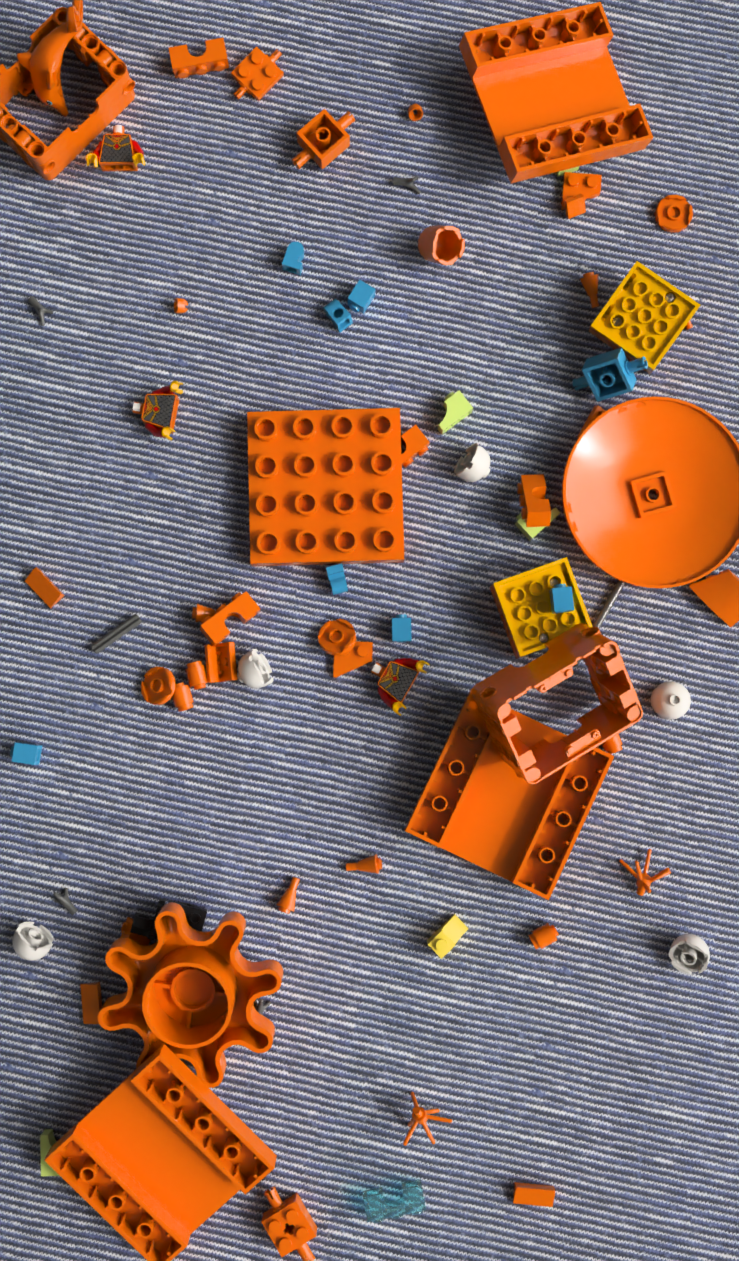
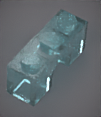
M421 1179L402 1183L403 1194L396 1201L388 1200L384 1196L382 1187L363 1191L367 1222L379 1223L386 1218L399 1219L405 1214L418 1215L425 1211L426 1203Z

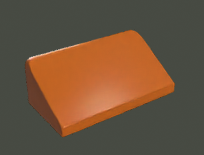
M35 567L25 579V582L50 608L65 596L38 567Z
M100 982L80 984L83 1023L99 1024L98 1014L102 1008Z
M514 1182L513 1203L553 1207L555 1197L554 1186Z

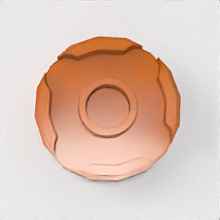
M677 194L666 196L658 203L655 210V220L658 226L670 233L684 230L692 220L693 209L691 204L686 201V198Z
M330 620L320 628L318 642L321 649L327 654L333 656L342 655L353 648L356 642V632L353 625L347 620Z
M157 666L148 670L144 675V682L142 681L141 683L143 698L154 705L165 704L174 694L175 678L167 668Z

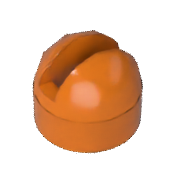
M417 103L410 105L408 108V115L412 121H418L423 117L422 107Z
M175 298L174 312L178 314L185 313L188 308H185L188 302L182 298Z

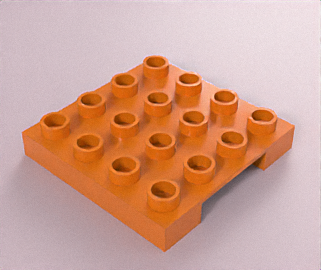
M601 2L464 32L459 48L511 184L644 150L653 139L641 104L629 105L607 46L614 35Z
M400 408L247 412L250 564L252 567L330 565L341 563H404Z
M470 689L404 830L549 900L614 756L599 748H594L540 782L530 784L524 778L517 777L515 770L502 759L478 710V706L472 696V689ZM511 709V713L516 716L522 729L514 735L529 748L543 739L554 743L561 740V737L567 736Z
M163 1044L50 1148L44 1161L147 1261H171L187 1247L190 1234L238 1191L241 1190L244 1194L248 1193L275 1168L277 1155Z

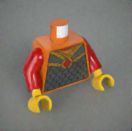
M121 125L113 126V134H105L103 140L99 142L93 153L86 155L87 166L94 163V167H98L99 162L102 171H138V163H142L143 166L145 165L143 150L137 141L132 140L131 135L124 134V127Z
M172 381L170 385L152 391L151 394H146L144 403L134 402L133 413L142 414L141 421L145 424V428L155 437L166 438L170 441L173 439L169 435L175 432L174 426L179 405L177 394L183 393L182 390L178 389L180 385H183L181 382Z
M396 658L394 661H390L387 667L376 662L372 668L371 673L380 677L377 685L379 686L378 693L382 701L393 709L397 715L401 716L398 712L399 708L407 709L402 702L419 671L424 674L427 673L422 668L425 664L430 665L428 662L412 658Z

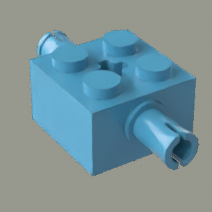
M622 347L586 359L582 368L585 376L573 379V387L578 391L590 386L597 402L628 393L633 390L637 380L633 372L647 369L648 362L644 356L628 361Z

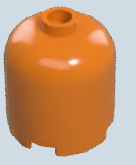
M433 225L425 228L420 234L418 249L420 255L425 260L441 265L454 264L453 262L462 257L465 249V240L462 239L459 233L460 230L454 226Z

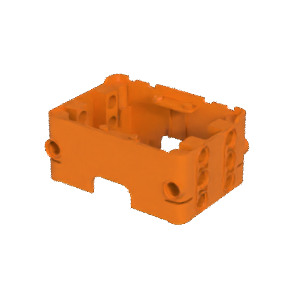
M60 7L56 9L30 36L32 43L27 51L28 53H32L41 39L50 31L67 21V8ZM83 22L81 30L71 38L67 47L70 50H74L76 57L85 66L88 67L94 61L97 64L103 83L108 88L96 99L97 107L95 111L89 114V117L81 125H78L75 131H71L67 127L48 147L31 130L16 120L7 111L8 109L5 106L14 95L16 96L20 93L23 96H29L34 90L30 71L23 67L19 61L8 69L3 64L0 65V139L7 143L43 179L48 181L53 180L135 98V82L130 78L125 63Z
M579 623L545 643V647L549 650L542 656L522 667H514L510 664L475 684L472 688V696L502 759L515 770L517 777L524 778L530 784H536L637 723L643 716L642 707L623 659L620 656V649L617 643L602 635L598 627H588L583 623ZM578 660H584L591 676V683L601 705L579 717L577 721L582 724L578 730L574 729V732L568 736L561 737V740L554 743L543 739L529 748L514 735L522 729L516 716L511 713V706L508 702L524 695L531 688H537L541 693L546 692L573 675L572 666L576 665Z

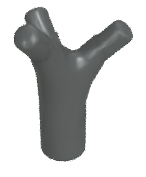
M418 176L413 178H393V185L406 186L413 189L417 194L421 193L413 184L414 181L419 179Z
M31 296L28 301L36 310L41 326H44V313L53 314V310L43 307L34 296Z
M68 888L64 889V896L57 892L53 893L58 898L54 902L63 905L71 915L78 911L69 899Z
M260 999L259 1004L255 1000V1009L263 1015V1012L271 1002L268 1001L263 1005V999Z

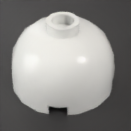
M474 443L466 449L468 454L464 458L460 457L454 470L456 476L467 482H475L481 478H486L490 472V456L488 452L477 443Z
M253 649L241 657L237 673L241 683H245L247 686L255 689L265 687L273 682V677L270 678L269 675L272 669L262 653L259 655L256 653L257 649Z
M674 681L663 682L653 690L650 698L651 706L657 715L667 720L682 717L689 710L691 704L688 690L682 684Z
M31 921L23 922L18 926L12 943L13 949L20 958L35 961L46 956L53 945L54 938L47 928L42 925L38 928L33 925L35 922Z
M684 934L677 937L673 941L668 954L672 960L671 964L673 967L686 974H692V972L702 973L706 970L710 959L707 944L702 938L694 934Z

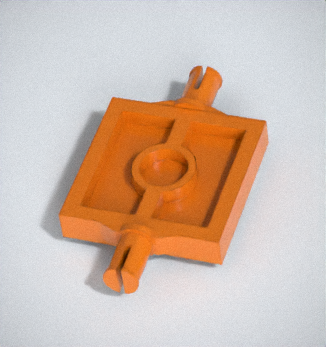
M256 46L231 72V76L240 85L238 90L233 93L235 98L237 97L239 100L245 93H248L259 102L284 76V72L275 64V61L282 56L278 49L268 56Z

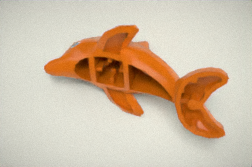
M72 0V6L67 8V21L44 36L32 53H17V59L20 64L30 71L36 96L44 105L55 108L64 117L69 112L63 96L60 69L63 53L68 42L81 30L83 0Z

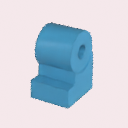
M290 243L282 262L283 270L300 276L303 270L301 261L304 258V248L301 243Z
M337 299L323 307L325 314L339 332H342L353 323L351 314Z
M342 563L326 567L333 595L347 592L348 588Z

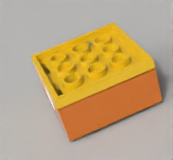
M636 261L591 324L589 332L614 350L622 347L627 359L630 361L644 356L648 362V368L643 370L651 374L698 310L700 304Z
M567 557L495 582L490 586L516 659L547 648L544 645L545 643L579 623L593 627ZM565 583L566 587L572 586L574 610L572 612L552 614L549 590L554 588L556 584Z

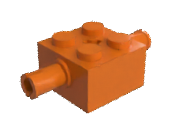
M324 108L296 134L297 142L304 150L292 158L296 168L300 169L312 159L321 169H324L350 146V136L345 129L355 122L354 116L347 111L336 121Z
M275 1186L270 1187L271 1190L267 1189L264 1195L272 1208L263 1213L261 1222L280 1256L284 1257L293 1250H297L302 1261H313L315 1256L306 1242L316 1237L317 1226L298 1193H295L282 1201Z

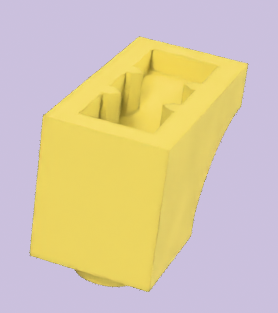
M454 914L427 940V944L442 959L455 946L461 936L468 930V927Z

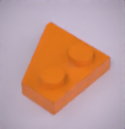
M564 172L561 210H565V199L580 193L583 194L584 200L598 197L601 192L602 175Z
M356 641L353 648L347 653L335 655L333 678H337L372 662L373 642Z

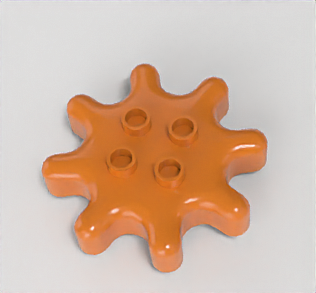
M169 902L160 909L155 919V929L158 936L156 943L144 946L126 937L116 939L112 943L105 956V962L112 971L118 973L126 980L128 991L113 995L104 1002L98 1014V1022L102 1028L108 1031L130 1028L140 1034L144 1041V1047L137 1060L136 1069L165 1044L178 1058L193 1064L197 1077L208 1088H214L222 1082L226 1070L225 1049L232 1045H241L253 1052L264 1053L271 1048L275 1035V1026L270 1019L255 1009L254 1001L262 996L273 994L280 989L283 968L276 960L268 959L252 962L241 955L238 945L246 928V920L240 913L235 911L229 912L222 917L214 930L202 932L193 929L189 925L181 905Z

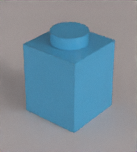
M359 279L348 297L349 308L354 312L358 313L360 311L364 314L375 297L376 289Z
M565 583L554 585V588L549 590L552 614L572 612L574 610L572 586L566 587Z
M405 614L395 615L396 618H392V642H411V618H407Z
M15 742L10 750L11 762L39 765L42 745Z

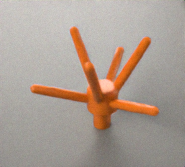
M651 849L647 851L643 874L641 873L638 861H635L637 873L622 859L619 861L637 879L636 885L638 889L636 893L640 896L644 895L645 890L651 893L649 887L652 882L671 874L670 869L665 868L653 877L647 875Z
M411 1092L410 1095L414 1108L412 1110V1119L407 1124L411 1128L403 1145H407L417 1124L423 1126L431 1143L435 1144V1140L426 1124L427 1120L452 1123V1119L428 1115L438 1113L440 1110L438 1108L424 1110L422 1107H419L414 1092Z

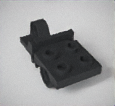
M160 898L155 917L135 913L130 933L155 940L157 934L155 919L160 909L165 905L166 898ZM177 903L184 909L189 925L195 930L202 931L207 910L189 903Z

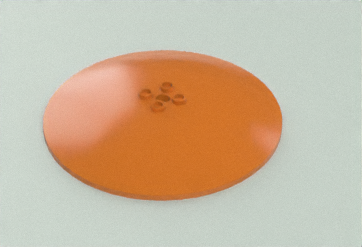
M642 397L623 402L608 409L581 433L572 447L564 469L562 480L563 509L568 527L576 543L591 562L602 571L634 586L656 589L672 588L697 581L710 574L727 560L739 544L738 442L731 432L713 415L692 403L680 399ZM650 490L656 491V500L649 498L648 492Z

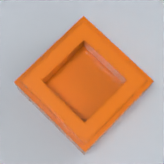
M582 193L564 200L568 219L586 212Z

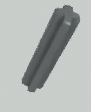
M134 614L91 645L92 650L98 654L141 624V618Z

